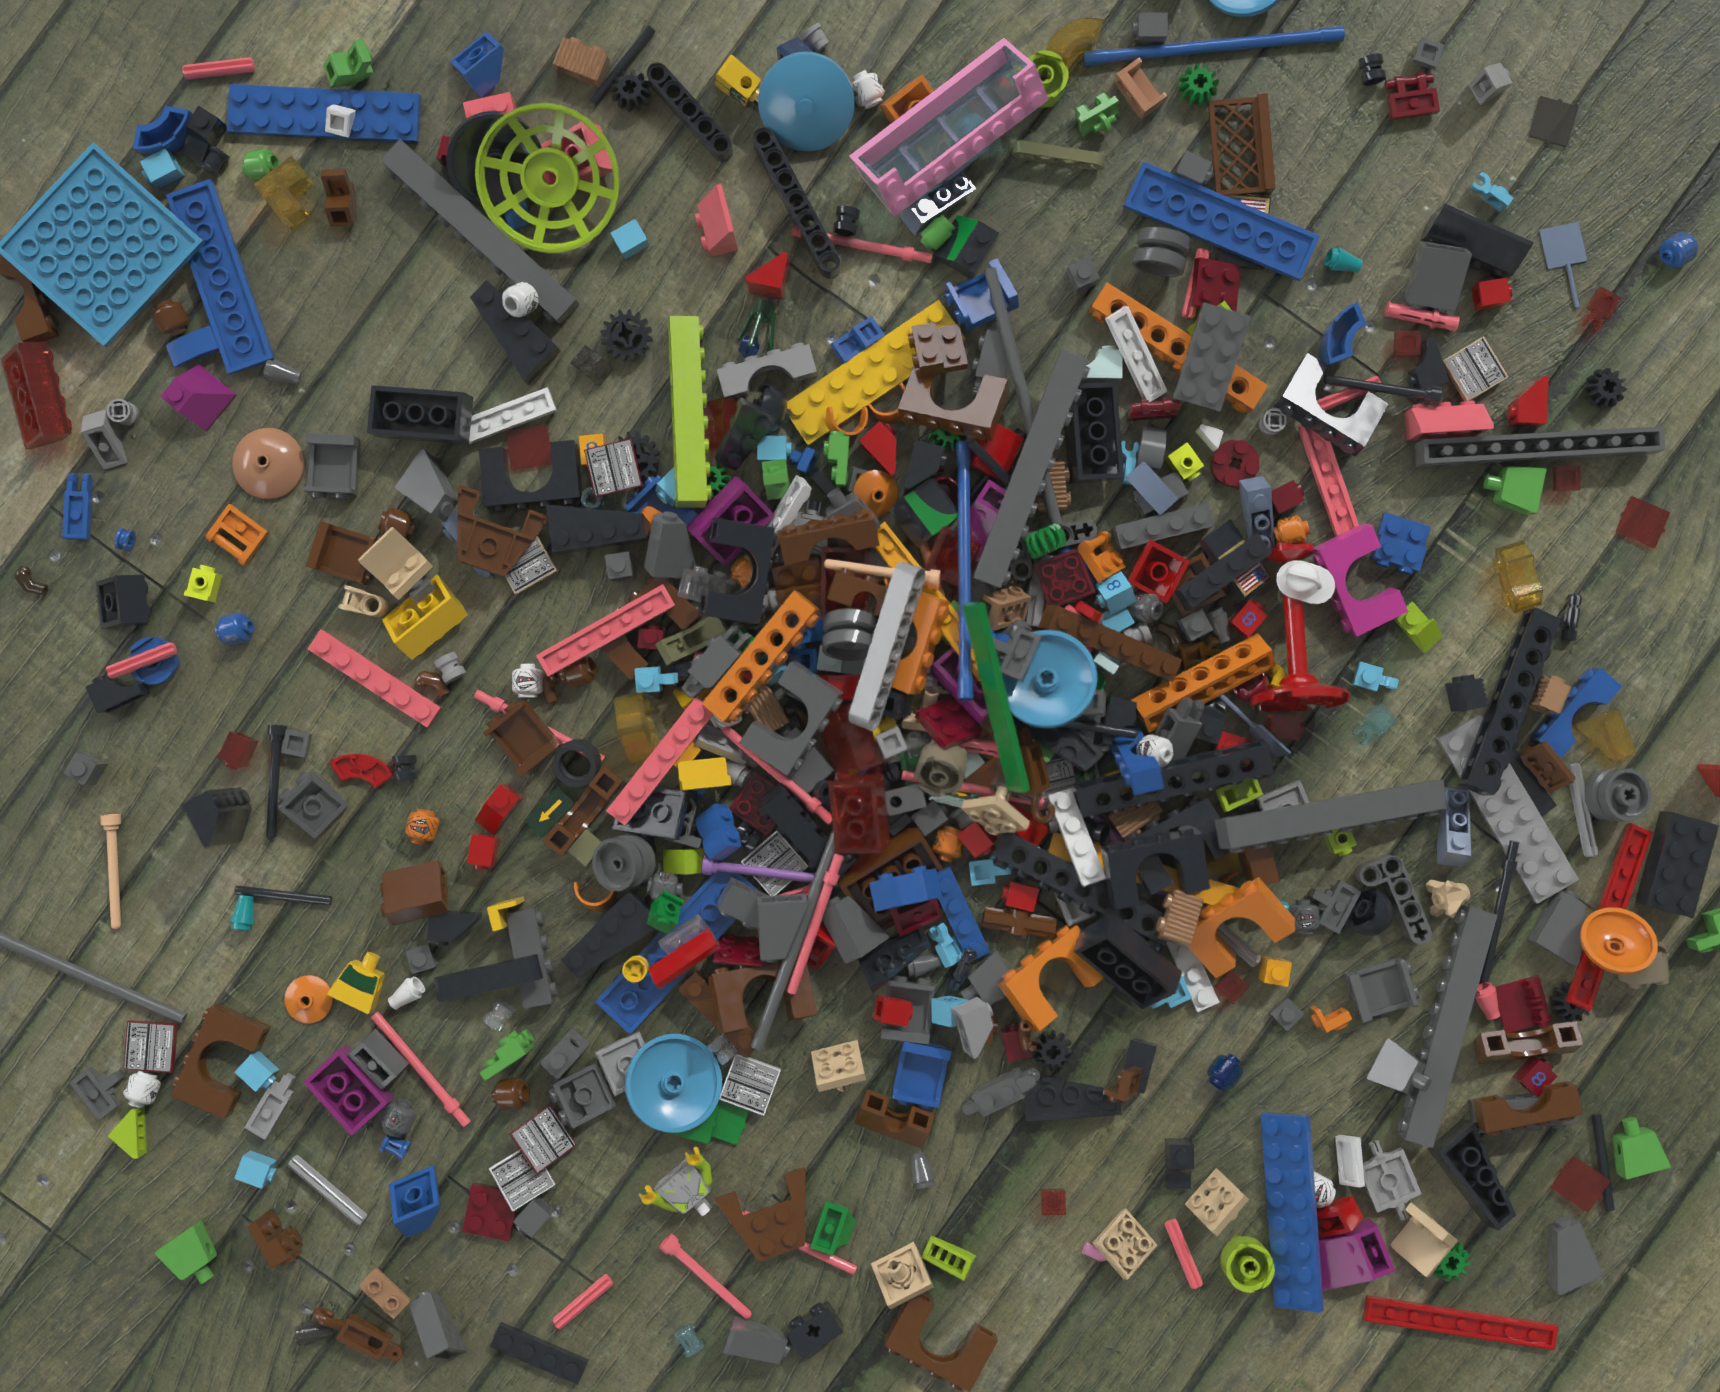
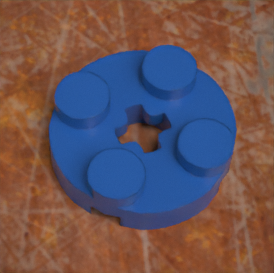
M158 637L140 639L131 647L130 657L169 643V641ZM178 653L157 662L156 666L148 665L130 673L136 680L151 685L163 684L170 680L180 667Z

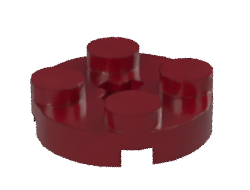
M1245 440L1226 441L1213 453L1210 464L1212 475L1222 485L1240 488V480L1254 478L1259 472V456L1254 447ZM1231 458L1240 460L1239 470H1236L1235 467L1230 468Z

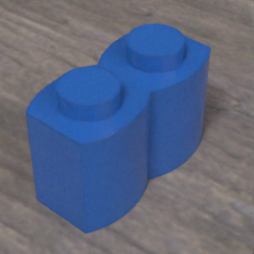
M713 804L696 818L698 832L703 838V848L710 860L723 861L741 847L739 832L733 826L732 812L727 805Z

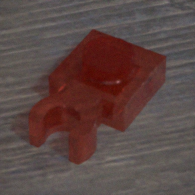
M1602 286L1598 287L1586 307L1591 314L1582 320L1581 326H1586L1592 320L1595 323L1592 332L1595 333L1600 330L1603 325L1602 318L1604 320L1610 319L1621 297Z

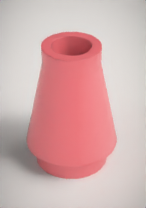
M1490 982L1479 983L1475 1001L1485 1014L1487 1020L1498 1018L1500 1012L1496 988Z

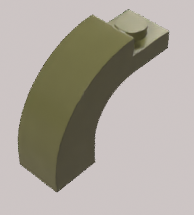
M707 617L696 625L663 639L655 645L666 665H669L707 648V643L713 637L723 636L733 624L738 623L741 625V623L735 620Z

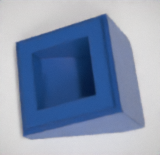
M526 201L520 202L519 205L530 213ZM512 208L504 213L509 226L515 231L532 225L521 218Z

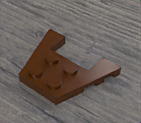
M459 484L458 562L505 577L546 525L548 517L529 509L521 533L473 516L480 492Z
M804 1167L783 1174L790 1199L743 1215L736 1191L715 1198L720 1209L759 1262L805 1246L806 1171Z

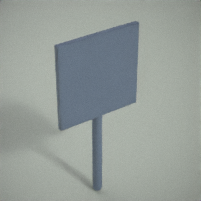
M1579 222L1539 230L1547 270L1566 266L1574 306L1578 309L1580 304L1571 264L1587 261Z
M1220 696L1232 710L1252 727L1247 729V731L1256 740L1264 739L1269 745L1272 755L1278 758L1291 753L1261 724L1256 725L1226 696Z

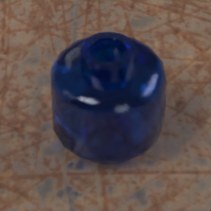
M1232 1054L1216 1056L1207 1069L1208 1081L1221 1091L1233 1089L1243 1075V1069L1239 1065L1241 1061Z

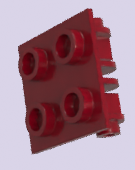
M727 934L721 935L717 940L720 949L715 951L713 963L762 967L763 960L760 959L758 937H738Z
M1539 975L1495 986L1500 1017L1506 1032L1512 1033L1537 1025L1539 1027L1549 1026L1548 1022H1551L1552 1019Z

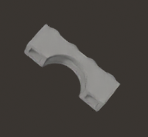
M796 343L791 345L789 350L782 352L781 349H775L767 352V356L758 358L757 355L745 358L742 363L728 362L722 364L721 368L717 369L725 400L729 401L749 395L752 381L757 375L767 370L782 371L794 382L816 377L817 371L809 344Z

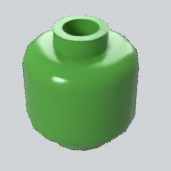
M269 149L253 150L245 154L242 170L253 182L269 181L277 177L280 171V161L277 155Z

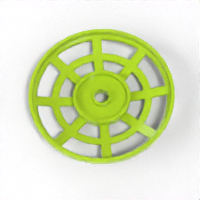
M536 103L519 107L495 122L486 133L479 147L475 179L481 204L494 225L509 239L523 247L547 253L576 249L587 244L600 234L615 212L620 193V173L615 153L601 130L587 117L573 109L550 103ZM533 111H555L554 126L539 125L525 130L516 118ZM565 114L584 123L596 134L599 140L588 147L579 136L564 129ZM508 123L517 136L507 146L502 160L487 157L494 137ZM538 133H553L551 147L538 149L530 136ZM565 136L572 140L582 151L570 157V155L561 150L562 137ZM522 142L530 155L523 164L511 162L510 158L514 150ZM603 149L608 153L613 169V190L600 186V173L594 155ZM587 159L592 169L593 183L579 179L577 166ZM485 167L500 169V183L506 200L495 207L490 200L486 188ZM508 171L520 174L523 189L514 195L509 186ZM545 171H552L556 175V182L554 184H549L545 181ZM577 189L591 193L586 205L579 212L571 200ZM598 195L610 199L609 208L603 219L589 232L582 218L592 209ZM529 197L533 202L541 205L538 218L524 210L519 203ZM561 205L564 206L570 218L560 221L548 220L550 208ZM512 208L521 218L536 225L533 240L513 230L504 222L500 215ZM574 224L581 236L574 241L566 243H543L546 228L560 229Z

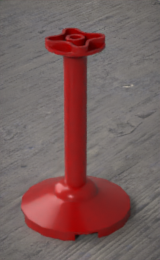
M1279 543L1275 545L1276 548L1270 549L1272 553L1266 558L1280 563L1282 567L1287 562L1293 560L1302 561L1314 554L1313 544ZM1283 594L1288 675L1281 679L1279 686L1250 698L1251 708L1258 704L1260 711L1299 712L1308 711L1307 705L1311 704L1315 706L1326 705V708L1347 704L1351 701L1350 692L1347 689L1319 683L1314 675L1308 674L1303 601Z

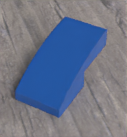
M871 316L854 326L850 332L832 342L830 346L842 364H844L883 338L885 334Z
M211 326L193 331L166 344L174 367H182L198 357L205 358L219 350Z

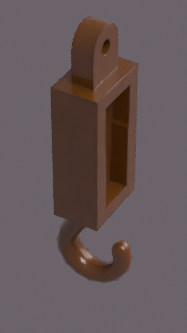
M1027 726L1018 727L1016 734L1030 790L1026 791L1025 795H1033L1030 807L1033 818L1039 823L1047 824L1054 819L1055 807L1053 803H1048L1049 814L1047 816L1041 815L1038 810L1044 792L1051 787L1039 740L1032 741L1031 733Z
M317 1307L313 1310V1317L319 1324L340 1330L336 1340L377 1361L382 1356L391 1361H398L402 1358L403 1348L391 1341L393 1334L353 1313H350L347 1320L344 1321L333 1318L334 1313L326 1308ZM375 1337L381 1340L382 1346L376 1348L369 1344V1339Z

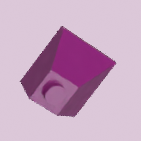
M197 365L176 377L160 397L183 416L207 432L237 395L205 368Z

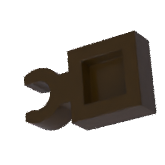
M1210 636L1204 643L1198 638L1177 646L1179 658L1182 659L1181 667L1184 670L1190 669L1205 661L1206 656H1215L1221 653L1219 648H1212L1214 644L1219 643V640L1215 636Z

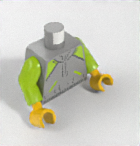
M694 1147V1155H688L685 1152L686 1159L656 1183L655 1191H653L650 1185H646L645 1189L648 1194L641 1195L639 1193L641 1201L646 1205L652 1203L660 1208L673 1212L680 1211L683 1214L692 1207L695 1208L701 1217L708 1213L712 1206L704 1197L710 1192L713 1182L711 1166L700 1155L698 1147Z

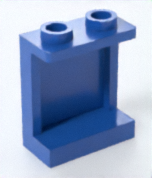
M994 259L990 261L989 268L996 267L1007 312L1019 308L1018 294L999 260ZM985 273L955 287L952 286L950 281L946 283L947 292L944 293L949 306H954L956 309L954 314L958 323L964 324L967 331L996 319Z
M659 475L655 478L651 476L643 484L644 489L638 495L634 493L626 501L627 506L624 509L627 512L641 513L643 508L651 506L661 513L673 512L677 514L686 526L698 515L691 508H676V504L672 507L669 503L665 504L657 497L656 486L662 479Z
M903 1041L892 1090V1098L896 1099V1103L910 1105V1102L920 1104L919 1107L926 1110H933L934 1107L940 1108V1098L947 1064L950 1061L951 1048L932 1043L921 1044Z

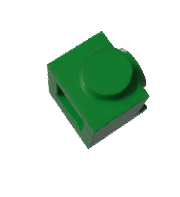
M663 890L651 903L647 924L668 934L678 924L684 900Z

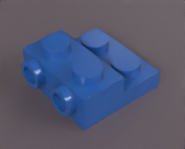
M1386 512L1383 513L1376 534L1381 547L1372 551L1369 559L1375 560V564L1381 567L1389 568L1390 565L1397 567L1398 572L1412 575V573L1419 572L1427 550L1425 545L1431 526Z

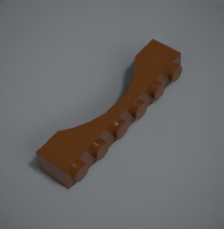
M1046 605L1038 626L1044 630L1066 633L1076 638L1085 646L1112 656L1144 673L1165 681L1174 682L1182 661L1180 658L1058 605Z

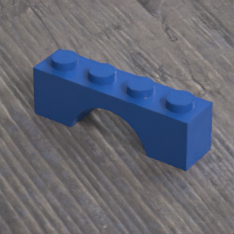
M1589 668L1582 673L1579 678L1581 681L1576 687L1570 689L1561 713L1548 714L1550 717L1547 721L1539 724L1534 729V736L1530 739L1532 743L1538 745L1547 741L1560 759L1576 742L1571 729L1572 718L1575 712L1586 703L1607 705L1623 687L1602 668Z
M1140 727L1131 728L1138 731V737L1135 739L1115 736L1109 748L1111 755L1114 756L1116 766H1119L1121 776H1124L1126 787H1131L1134 795L1163 789L1161 770L1155 756L1137 755V745L1144 738Z

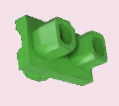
M1102 93L1094 100L1095 108L1090 110L1084 104L1076 108V118L1079 123V132L1082 136L1087 135L1093 130L1095 133L1103 130L1105 134L1112 132L1111 124L1117 121L1116 117L1120 115L1118 110L1119 100L1116 96L1110 98L1107 94Z

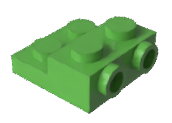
M831 431L829 441L824 443V459H828L829 466H832V483L836 484V488H840L841 491H846L849 436H845L844 432Z
M525 1029L520 1033H517L515 1030L499 1041L500 1047L495 1050L496 1054L484 1063L485 1068L480 1072L484 1081L527 1054L534 1047L532 1043L534 1038L529 1030Z

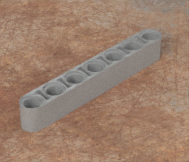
M899 562L893 571L849 712V721L855 725L873 731L881 721L925 581L926 572L923 568Z

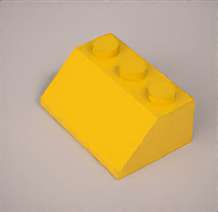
M438 575L431 579L436 589L418 604L410 596L382 618L394 644L411 660L423 654L430 645L441 639L445 633L455 625L460 624L468 616L461 602Z

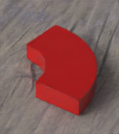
M1076 600L1073 608L1099 624L1104 619L1102 613L1080 600Z
M348 754L329 761L342 782L352 778H360L368 781L374 788H378L393 778L394 770L384 761L370 755Z

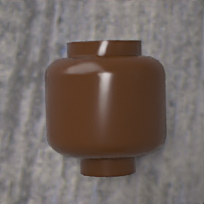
M169 299L154 306L155 311H153L152 317L163 334L171 333L174 337L186 331L184 326L190 320L180 302H173L172 299Z
M389 508L387 512L383 511L378 530H381V534L384 535L393 527L406 539L407 535L412 537L415 523L411 522L412 516L409 512Z
M585 656L560 670L559 675L564 683H567L570 687L577 688L592 682L597 673V668L594 660L590 656Z
M521 1078L501 1079L492 1090V1100L501 1110L521 1109L530 1098L529 1086Z

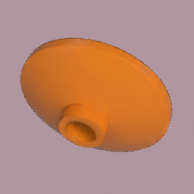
M870 470L858 477L852 489V492H855L877 517L889 513V509L896 504L898 498V487L895 480L888 473L881 470ZM877 491L881 492V497L879 499H875L874 497Z
M313 975L302 976L294 980L288 986L285 993V1006L290 1016L301 1023H315L322 1020L330 1012L333 1004V997L327 995L330 986L323 979ZM304 996L310 1000L308 1005L303 1003Z

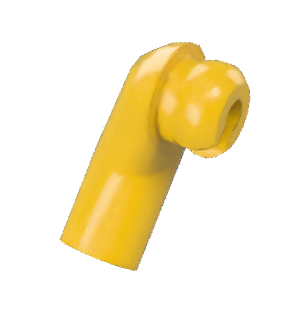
M1275 663V667L1265 671L1272 678L1269 689L1279 686L1281 679L1287 676L1286 670L1279 663Z

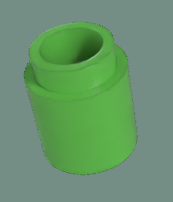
M942 214L939 218L935 217L920 233L923 237L920 241L927 249L931 250L934 248L938 250L953 234L952 231L955 227Z

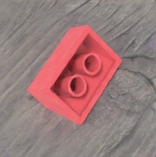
M1463 401L1457 406H1451V402H1442L1436 407H1427V404L1412 405L1410 410L1405 412L1407 441L1475 437L1494 429L1493 422L1484 404H1475V401Z

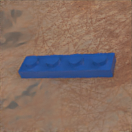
M947 867L937 872L942 898L938 899L962 949L972 948L977 952L976 959L990 953L951 868Z

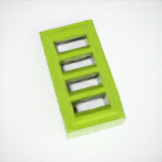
M931 1235L921 1258L964 1281L973 1266L976 1255ZM935 1245H937L939 1249L936 1256L933 1257L931 1254ZM945 1249L948 1253L945 1260L942 1261L940 1258ZM954 1254L957 1257L954 1264L951 1265L949 1262ZM961 1260H966L963 1268H958Z

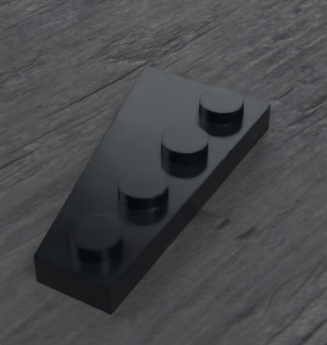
M1040 1076L1035 1087L1031 1088L1023 1098L1025 1121L1122 1115L1120 1103L1108 1100L1109 1096L1102 1094L1104 1087Z

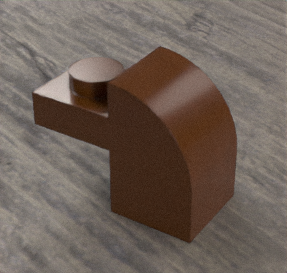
M346 169L322 170L321 179L327 195L324 209L330 227L354 226L356 194L354 184L349 181Z

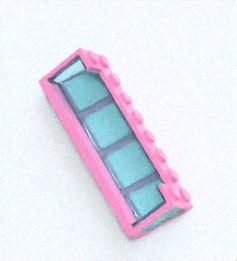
M1003 38L849 157L861 177L890 213L896 217L1048 101L1049 98L1035 64Z

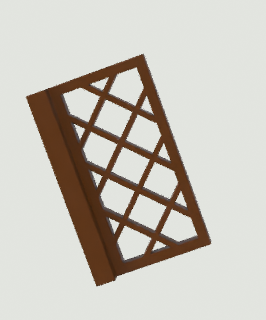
M1268 93L1258 94L1257 97L1209 101L1208 114L1215 192L1224 196L1271 195L1276 187ZM1241 105H1251L1252 114L1247 120L1236 112ZM1224 107L1230 114L1222 122L1215 116L1214 108ZM1232 115L1243 123L1236 133L1225 124ZM1245 126L1253 132V138L1249 143L1238 135ZM1221 128L1232 136L1225 145L1217 140L1216 136ZM1234 138L1245 147L1238 156L1227 148ZM1247 149L1255 155V162L1251 167L1240 159ZM1223 151L1234 159L1227 169L1218 160ZM1236 162L1247 170L1240 180L1229 172ZM1250 173L1257 179L1258 187L1249 188L1242 181ZM1225 175L1236 183L1230 190H1221L1220 181Z

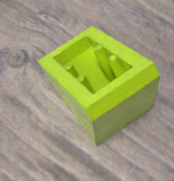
M704 848L663 849V872L684 875L702 873L703 858L706 855Z
M145 1105L143 1108L136 1107L130 1110L108 1135L110 1139L133 1159L147 1153Z

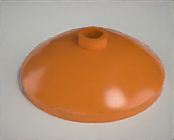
M1614 907L1599 909L1585 919L1580 930V941L1586 955L1596 965L1609 972L1623 975L1639 973L1648 968L1656 957L1658 943L1654 931L1643 918L1631 911Z

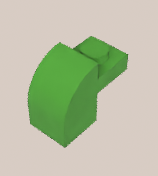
M364 39L354 40L348 52L330 53L323 64L331 87L352 85L367 79L373 74L371 67L372 55L366 47Z
M786 459L762 462L767 500L783 498L790 487Z
M1720 908L1702 913L1708 932L1685 939L1688 948L1697 950L1699 953L1712 950L1720 951Z

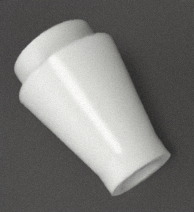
M417 977L406 978L394 994L388 998V1002L393 1009L397 1010L401 1006L421 998L422 993L425 992V987Z

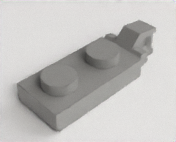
M706 724L697 735L695 742L697 747L754 768L758 764L717 728Z
M288 1072L282 1077L280 1082L274 1081L267 1088L248 1120L245 1129L264 1140L269 1137L292 1098L291 1096L294 1091L290 1090L296 1079L294 1075Z

